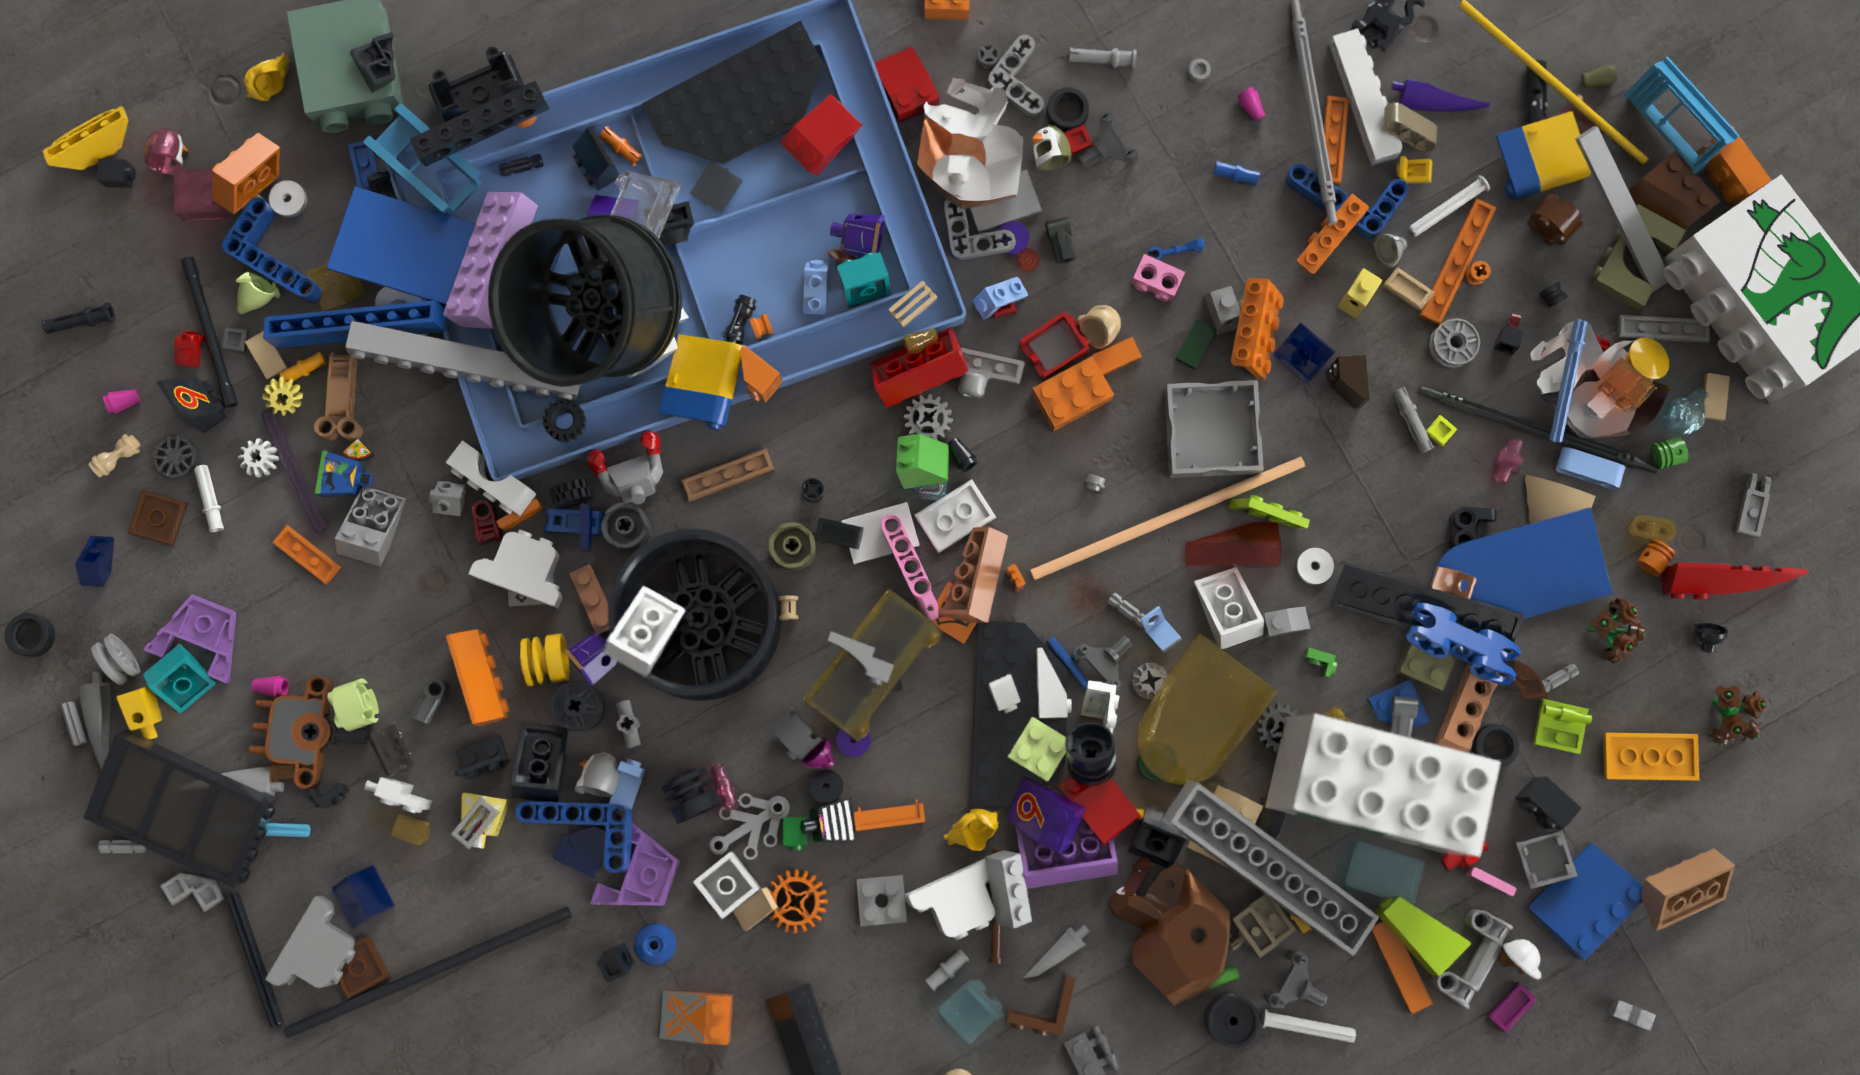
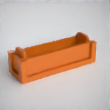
M917 799L914 805L861 811V807H858V812H854L856 831L925 822L923 803L918 804Z

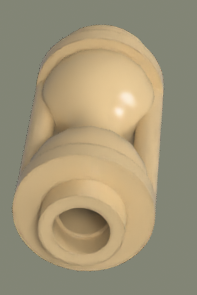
M124 434L117 441L114 451L100 453L92 457V461L88 464L98 477L107 476L115 468L116 461L119 458L138 454L140 452L138 448L140 443L133 435L128 436Z

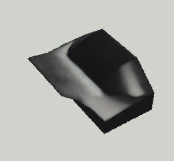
M689 201L645 211L648 229L661 240L664 246L688 241L690 229L694 225Z

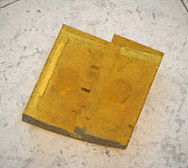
M330 259L325 260L326 264L305 271L307 277L322 290L319 304L323 311L337 309L365 293L359 279L328 270L327 265Z

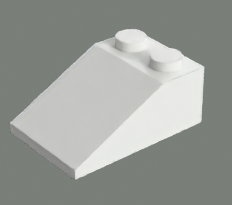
M1237 567L1194 581L1209 626L1220 650L1263 635L1264 620Z
M643 586L609 638L604 653L640 674L647 676L685 609Z

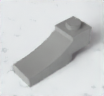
M833 632L829 633L827 641L841 647L856 658L866 670L864 675L869 676V682L881 685L882 681L888 683L894 665L872 657L875 650L874 647Z

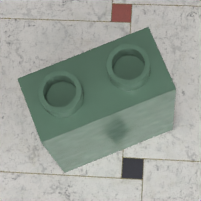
M343 0L287 11L304 112L317 128L321 127L323 132L337 133L347 130L349 128L348 122L366 119V122L369 124H383L393 119L392 113L396 112L395 108L400 103L403 104L395 55L393 61L395 79L375 92H371L350 55L351 49L372 42L373 38L390 32L387 11L380 0Z

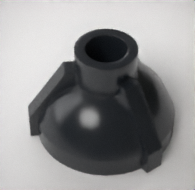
M1699 623L1694 624L1692 628L1698 643L1701 645V650L1707 653H1714L1716 646L1722 643L1728 636L1727 627L1717 624Z

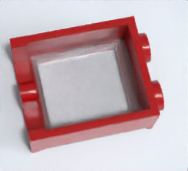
M1065 311L1019 340V347L1043 382L1080 357L1088 354L1090 349L1088 338L1084 334L1080 335L1076 329L1078 325L1071 315L1068 316Z

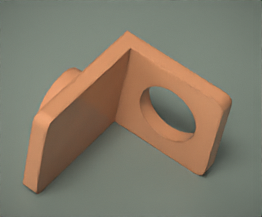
M1437 566L1430 588L1451 592L1469 600L1476 578L1457 570ZM1466 579L1468 581V588L1465 592H1462L1461 583Z

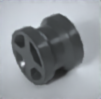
M986 43L978 49L977 63L983 70H992L998 63L999 50L992 43Z

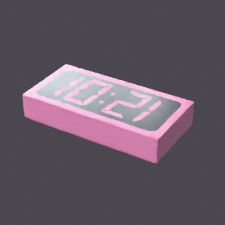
M1468 867L1465 873L1466 876L1507 896H1514L1517 890L1516 887L1476 867Z

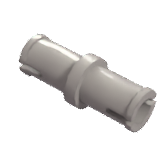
M958 949L945 963L942 961L939 964L940 967L925 979V982L935 992L949 977L952 979L955 976L954 973L969 961L968 957Z

